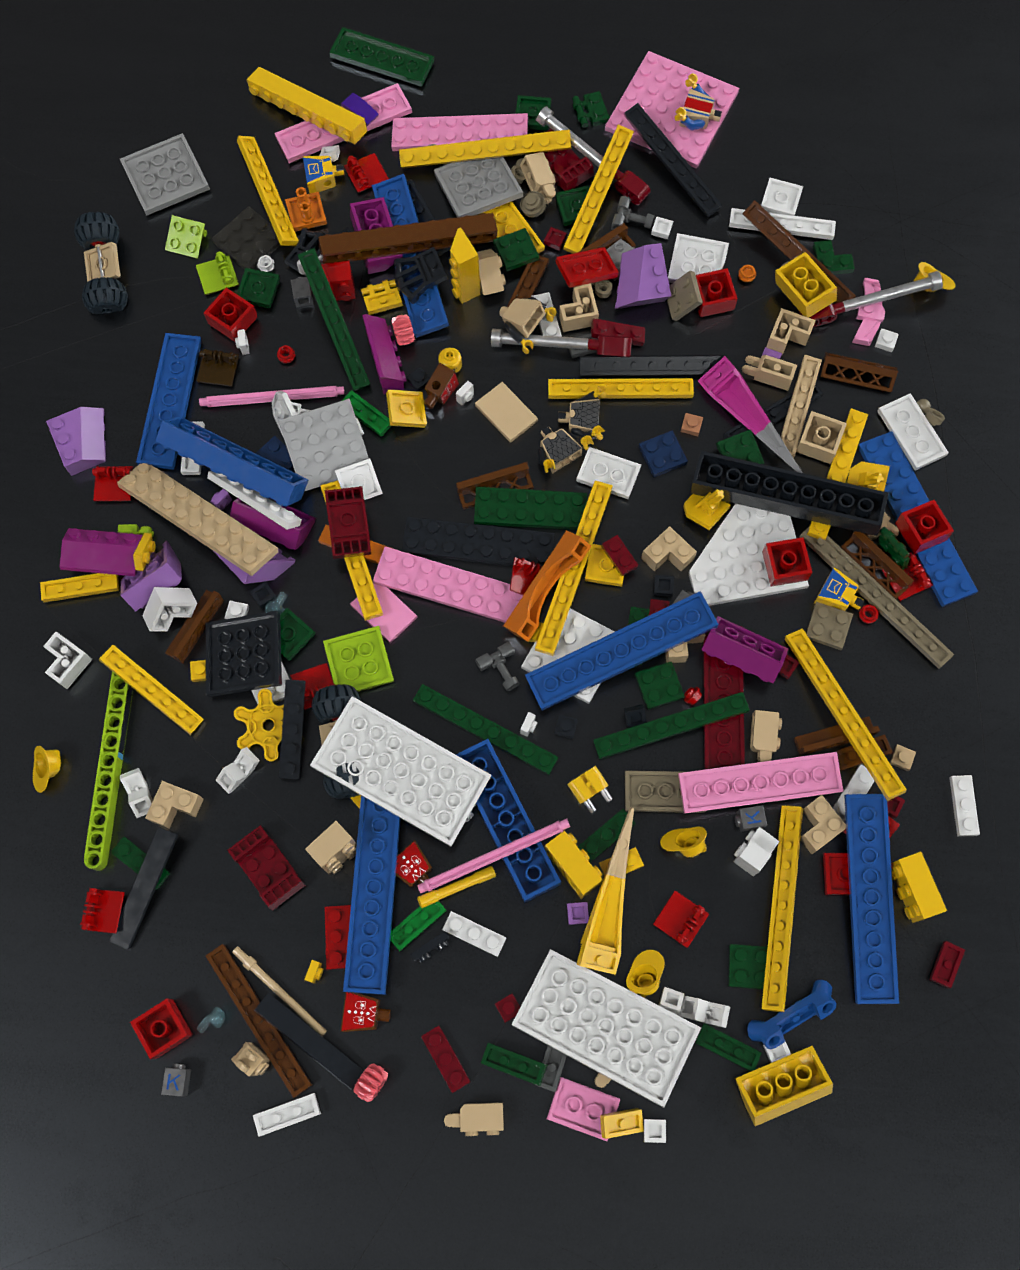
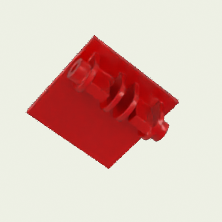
M375 153L359 160L356 157L349 156L347 165L344 166L358 193L371 188L372 185L389 179Z
M96 466V468H93L92 474L95 476L93 501H131V495L119 488L117 482L124 476L129 475L130 471L133 470V466Z
M912 552L908 556L910 558L908 567L903 571L914 582L911 587L898 597L899 601L933 586L918 558ZM889 583L895 594L902 589L897 583Z
M515 557L510 591L524 595L542 566L540 567L538 563L535 565L533 561L529 562L524 558L519 559Z
M327 663L290 675L291 680L306 681L304 710L312 708V700L319 689L334 685Z
M89 888V892L86 893V902L88 904H84L87 910H83V913H86V915L83 914L81 929L116 934L125 892Z
M674 891L653 925L688 948L709 913L705 911L704 907L697 906L677 891Z

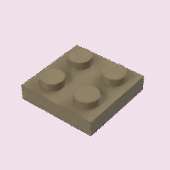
M688 271L669 285L671 297L667 301L672 320L678 321L703 303L695 272Z
M816 602L806 634L811 641L842 650L853 614Z

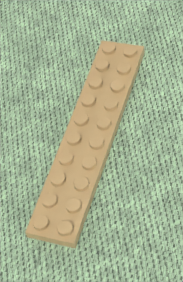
M146 463L139 464L130 471L129 475L124 476L117 482L119 488L251 576L278 553V547L152 465Z

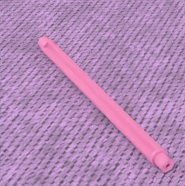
M344 386L278 390L286 392L290 400L337 397L338 395L345 394ZM277 391L206 396V398H199L200 406L216 407L272 402Z
M567 818L560 822L558 820L511 843L428 880L426 879L418 885L420 893L432 891L434 888L560 832L562 833L563 830L570 827Z

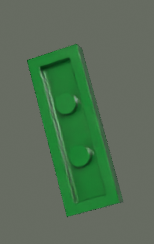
M352 390L345 396L343 400L350 399L355 417L381 437L389 430L391 426L387 416Z
M439 901L424 908L418 907L391 931L390 941L399 951H402L447 910Z

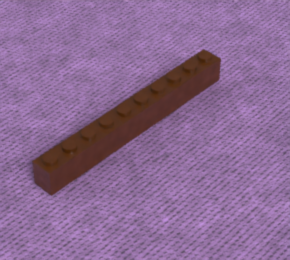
M482 213L480 215H466L458 218L431 220L422 223L415 222L407 225L379 227L370 230L343 232L341 234H327L319 236V249L323 264L357 261L422 252L432 247H435V249L450 248L457 229L460 227L471 244L493 242V239L497 238L498 229L493 213Z

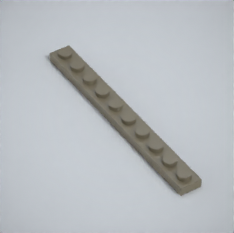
M810 526L800 535V538L804 537L805 543L828 565L838 569L859 585L857 592L871 605L875 606L878 612L938 669L954 655L828 535L826 540L810 537L807 535Z

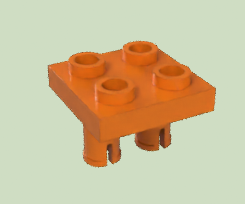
M299 187L296 189L297 197L285 199L291 224L295 232L301 231L302 228L309 229L327 224L319 192L307 194L305 188Z

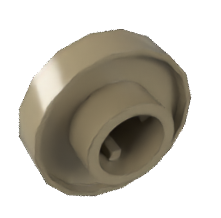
M531 191L522 197L520 207L526 216L537 217L545 210L546 200L540 192Z

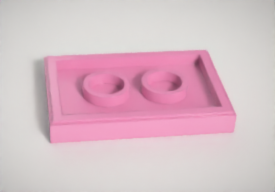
M373 583L383 616L366 621L372 627L379 626L382 636L389 643H392L417 619V615L387 587ZM356 598L350 605L363 617L358 599Z
M560 1077L547 1119L608 1141V1139L602 1138L600 1115L617 1112L620 1098Z

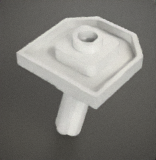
M277 391L272 400L273 416L280 431L281 428L278 420L311 411L302 409L301 404L291 402L287 393L283 391Z

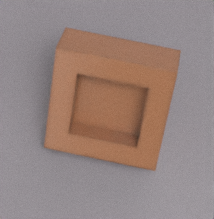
M685 413L681 432L698 436L703 417Z

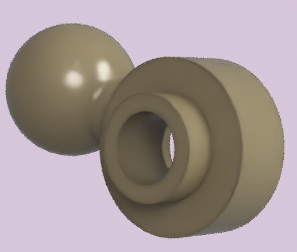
M523 158L518 159L516 165L510 169L518 184L525 180L520 167Z
M609 280L591 283V286H595V294L598 297L607 298L611 295L612 283Z
M927 399L917 401L918 406L923 413H926L925 417L932 426L942 424L945 419L944 415L936 409L930 408L931 404Z

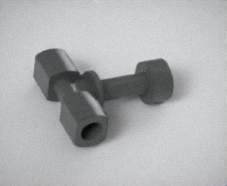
M621 196L617 208L618 214L614 216L611 229L614 230L624 222L628 223L629 220L644 223L645 228L651 229L655 215L648 213L646 217L631 213V209H629L631 198Z
M510 642L497 647V651L490 655L486 653L476 658L475 662L480 671L490 666L493 669L498 668L505 680L503 686L506 691H510L520 684L516 676L511 677L504 665L506 658L515 654V650Z

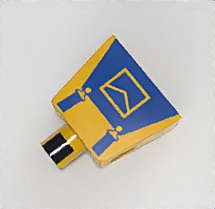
M303 156L309 193L321 192L335 187V176L344 175L343 164L333 166L330 156Z
M833 568L814 603L819 602L846 611L850 605L859 610L864 599L855 595L859 585L838 569Z

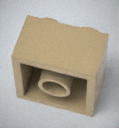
M811 411L796 452L831 464L847 423Z

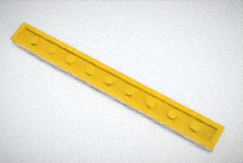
M570 129L400 149V165L404 169L571 149Z
M596 480L576 535L581 536L591 545V548L613 485ZM591 548L580 563L573 566L560 577L536 643L535 651L554 656Z
M803 628L786 635L785 641L886 800L889 801L904 794L907 789Z
M799 806L781 807L779 843L777 847L762 1009L767 1011L784 1012L803 817V808Z

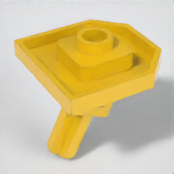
M861 461L850 468L847 483L884 491L890 466Z
M716 489L705 496L692 494L686 500L683 507L687 518L710 531L728 511L731 504L722 501L724 491Z

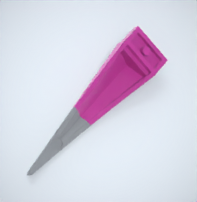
M724 356L698 382L711 397L749 430L751 429L754 435L796 472L803 473L740 372Z

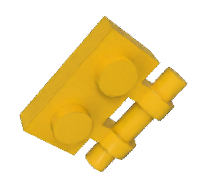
M384 280L380 284H370L361 289L362 296L369 294L363 297L369 315L403 306L398 288L390 289L396 287L395 280Z

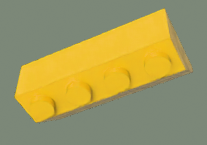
M460 227L457 229L450 249L451 258L449 262L452 266V269H450L453 277L451 279L453 285L452 292L456 299L459 298L463 304L480 295L478 254Z
M813 1046L735 1078L744 1105L754 1126L827 1096L833 1090V1083Z

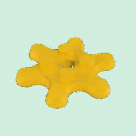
M264 688L258 692L259 703L256 708L249 710L240 706L234 710L235 719L244 722L247 726L246 733L238 738L237 746L240 749L245 747L249 749L254 744H260L264 748L265 759L275 761L279 756L278 745L282 740L284 705H275L272 700V692ZM268 719L274 723V727L270 731L265 730L263 727L264 722Z

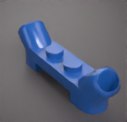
M825 980L815 981L811 994L797 1001L794 1005L784 1010V1012H779L768 1021L751 1020L747 1028L748 1036L752 1041L762 1042L767 1049H774L785 1043L783 1036L785 1033L815 1015L822 1020L835 1010L836 1002L831 997L832 986Z

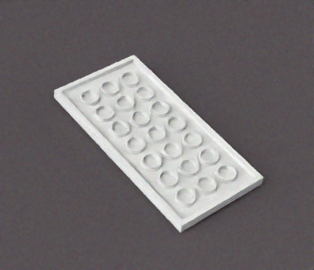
M351 697L310 764L317 771L338 781L449 846H452L491 778V774L354 697ZM345 763H349L347 766L348 772L351 774L349 776V783L343 780L342 777L336 776V768L338 766H342L343 773H347ZM350 765H352L353 772H356V767L360 772L357 774L352 773L350 771ZM352 775L359 776V781L355 785H353Z
M551 949L512 1023V1026L663 1108L701 1030V1027L609 979L577 965L576 962Z

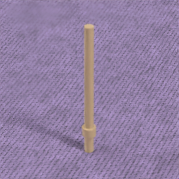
M236 947L232 953L243 962V966L248 971L251 970L304 1022L323 1037L327 1030L256 964L257 961L252 956L249 957L239 947Z

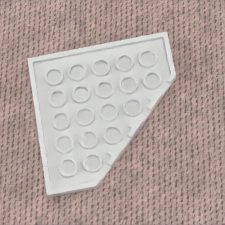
M735 504L689 571L693 594L701 591L707 604L712 606L808 588V581L770 587L762 551L766 543L796 539L791 516Z

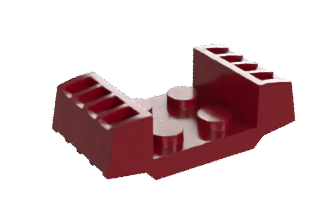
M571 149L544 152L546 159L549 161L551 172L555 176V184L564 191L575 189L594 176L593 164L586 156L580 159Z
M362 486L325 490L333 559L371 555Z
M262 825L258 826L227 850L234 861L243 869L260 893V897L272 911L306 886Z

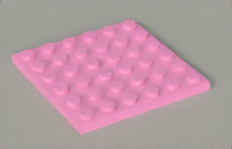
M648 51L605 125V131L614 134L619 124L634 131L631 142L652 150L624 117V113L639 103L687 163L697 169L733 104L739 88ZM692 73L697 75V83L710 97L714 98L713 109L722 111L719 122L709 120L706 129L693 131L687 127L679 126L680 121L675 120V115L677 114L675 111L679 107L684 108L689 90L692 89V86L687 87L685 85V81Z

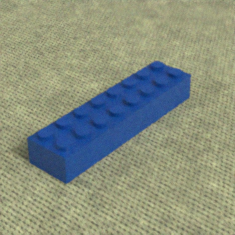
M180 416L163 420L156 442L162 444L163 448L175 450L178 452V455L185 458L189 457L194 460V463L211 468L212 472L227 476L228 480L243 484L244 488L255 490L262 497L275 500L278 505L288 506L302 499L309 481L308 479Z
M489 739L456 754L491 774V778L475 805L497 848L535 832ZM541 841L502 858L524 903L561 885V880Z

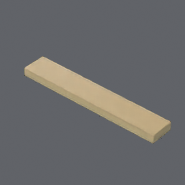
M808 355L803 357L780 436L793 458L796 454L822 362L821 359Z

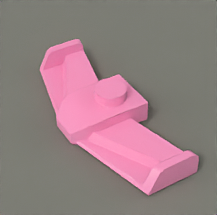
M864 278V295L881 291L878 280ZM882 302L858 308L856 319L863 321L852 343L870 346L885 317V309Z

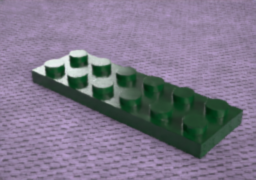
M342 27L329 52L331 58L421 87L434 63V56L344 27Z
M476 487L474 524L577 530L587 504V493Z

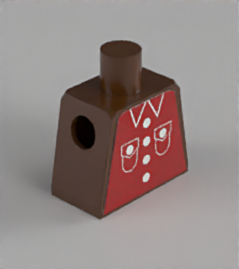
M442 363L438 364L425 386L428 397L424 404L428 408L433 409L437 402L444 405L459 385L455 371Z
M414 840L397 855L396 877L411 889L417 884L423 883L424 880L430 879L428 874L433 869Z
M345 992L340 1032L377 1030L378 1021H390L391 1009L379 1008V999L354 992Z

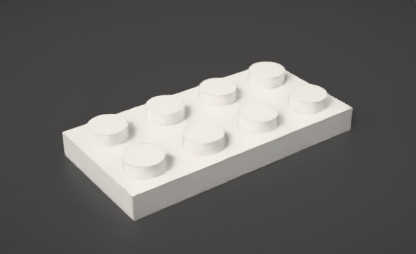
M911 393L878 409L877 412L889 431L893 432L903 453L915 471L948 455L949 452Z

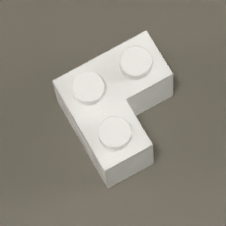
M154 587L142 616L149 631H168L174 617L191 618L197 602L190 588Z
M57 632L43 646L57 657L45 673L66 689L71 686L92 660L85 652Z
M760 827L756 831L752 829L745 838L748 842L740 845L734 853L736 856L734 863L752 876L761 871L771 857L772 851L779 843L777 839Z

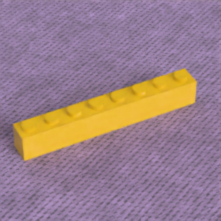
M258 67L246 79L249 91L253 95H257L265 101L271 102L279 108H283L291 114L297 115L305 121H309L317 127L343 138L345 141L356 144L367 132L363 117L261 67Z

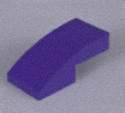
M352 93L341 103L345 109L363 117L366 127L379 115L375 109L355 93Z

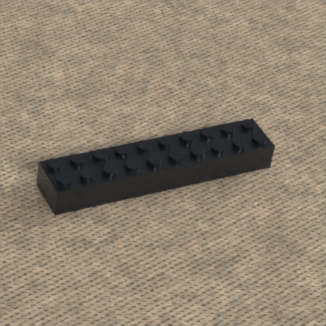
M705 451L700 453L691 488V494L705 496L709 492L712 493L716 489L719 491L723 490L724 498L722 501L874 536L878 535L881 528L889 494L884 491Z

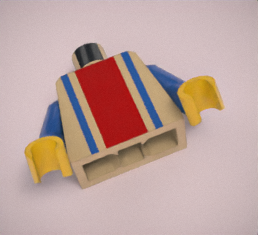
M694 73L690 74L685 81V85L687 87L692 86V89L689 90L684 108L679 107L675 111L677 113L675 120L680 121L679 126L687 127L691 131L706 129L709 120L719 122L722 111L713 109L714 98L710 97L697 83L698 77Z

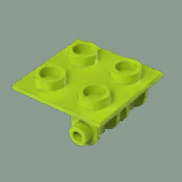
M172 215L165 250L198 259L202 238L207 236V230L204 229L205 223Z
M221 251L216 253L215 260L196 265L205 295L224 290L226 287L230 288L239 285L230 256H226Z

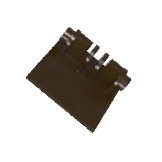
M200 350L202 360L196 381L232 387L239 354L217 350Z

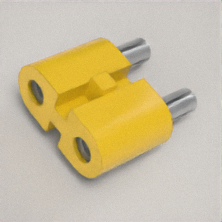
M596 765L567 784L579 804L584 802L590 813L595 812L596 808L589 798L598 792H601L606 802H610L613 799L606 789L609 785Z

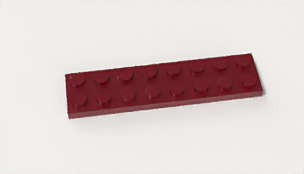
M708 631V632L705 633V638H704V640H703V646H704V643H705V641H706V639H707V637H708L710 631ZM703 651L704 704L740 692L744 693L743 671L741 668L728 665L722 659L709 656ZM744 714L704 726V770L745 764Z

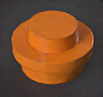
M751 265L741 267L738 272L740 280L743 282L753 281L756 277L755 268Z

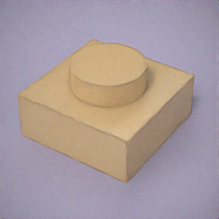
M897 744L890 764L909 771L916 752Z

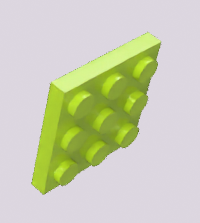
M379 626L323 641L334 685H351L359 692L394 682Z

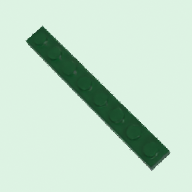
M313 248L298 254L353 390L357 391L371 385L315 249Z
M424 684L421 685L413 699V702L482 740L489 739L491 745L547 775H550L558 760L556 755Z
M740 692L603 736L593 741L599 759H603L747 713L750 709L744 693Z

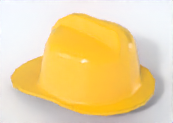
M921 262L918 265L919 272L914 281L927 278L929 273L938 270L926 262ZM940 272L943 289L953 290L955 288L954 281ZM931 288L925 289L927 292H934Z
M42 746L35 748L33 785L39 793L45 791L48 779L54 777L60 771L61 759L59 750H44Z
M700 826L671 830L661 838L660 843L662 848L667 851H680L685 857H694L707 850L705 844L707 831Z
M646 950L637 955L626 979V984L630 991L639 994L643 998L657 991L665 965L664 958L660 952Z

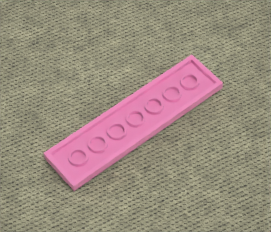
M398 83L362 97L379 114L367 126V131L393 121V118H401L412 113V108ZM309 121L301 122L275 133V137L288 163L321 151L322 147L333 146L345 141L343 138L333 135Z
M528 113L393 118L392 151L425 147L430 144L442 145L527 135Z
M384 547L373 579L375 584L504 623L523 596L510 591V584L389 547Z
M837 752L678 773L684 813L843 792Z

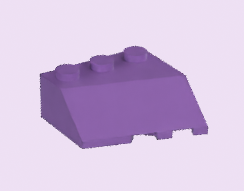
M661 243L644 245L622 253L615 309L665 302L671 297Z
M79 407L46 421L63 465L71 476L106 462L104 408Z
M167 540L162 544L163 549L158 553L152 552L150 561L146 564L143 571L138 570L135 576H124L121 579L120 595L135 612L147 606L154 587L173 588L182 580L181 563Z
M278 549V553L251 576L216 553L244 584L275 580L295 563V559L292 557L286 558L281 554L282 551Z

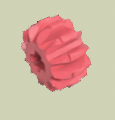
M405 314L392 318L391 322L397 344L408 345L414 342L415 337L409 316Z
M375 1063L370 1064L355 1084L354 1093L366 1102L372 1101L387 1081L388 1073L381 1066Z

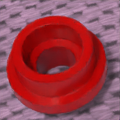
M287 345L281 346L277 352L279 361L282 363L292 362L295 358L294 349Z
M864 605L859 611V617L865 623H874L878 619L879 612L873 605ZM869 612L871 617H867L865 613Z
M698 687L689 688L684 694V701L691 705L697 703L702 696Z

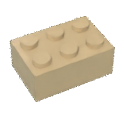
M335 821L305 850L321 868L331 875L332 873L336 874L343 867L342 863L347 859L351 860L356 856L357 843Z

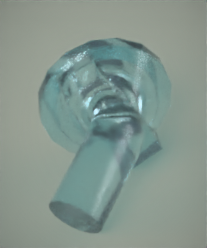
M280 592L275 602L270 601L265 606L266 612L277 610L281 615L284 611L282 604L287 595Z
M215 1007L211 1014L207 1015L196 1029L200 1033H204L210 1024L215 1028H220L225 1021L224 1012L219 1007Z

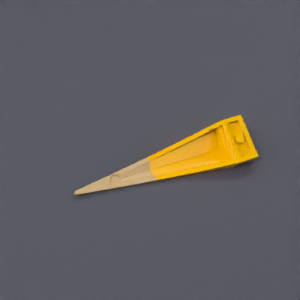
M630 807L581 939L580 943L582 945L577 960V965L614 975H616L621 956L623 901L628 850L634 815L633 807Z

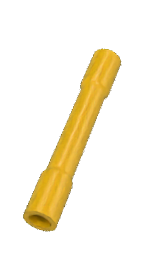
M489 866L445 887L418 896V903L421 908H424L468 887L495 878L496 873L494 868Z

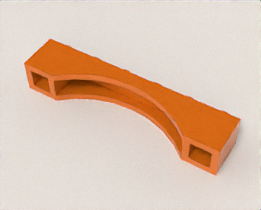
M566 530L503 626L514 635L528 642L539 626L541 608L550 589L565 572L583 560L591 545L581 536Z

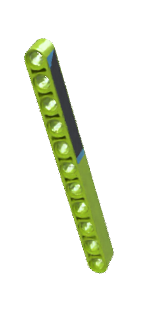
M113 671L84 854L85 865L95 871L105 869L108 864L133 688L126 682L125 687L118 690L119 685L125 681ZM120 701H123L122 706L120 708H116V704ZM116 720H120L119 725L113 728V723ZM113 739H117V743L110 747V742ZM114 758L113 764L107 766L108 760ZM108 777H111L110 784L105 786V780ZM108 797V802L105 805H101L102 799ZM105 816V822L99 825V819ZM102 836V842L96 845V839ZM99 856V863L93 866V859Z

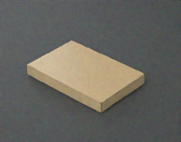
M503 382L475 402V406L510 443L538 422V418Z

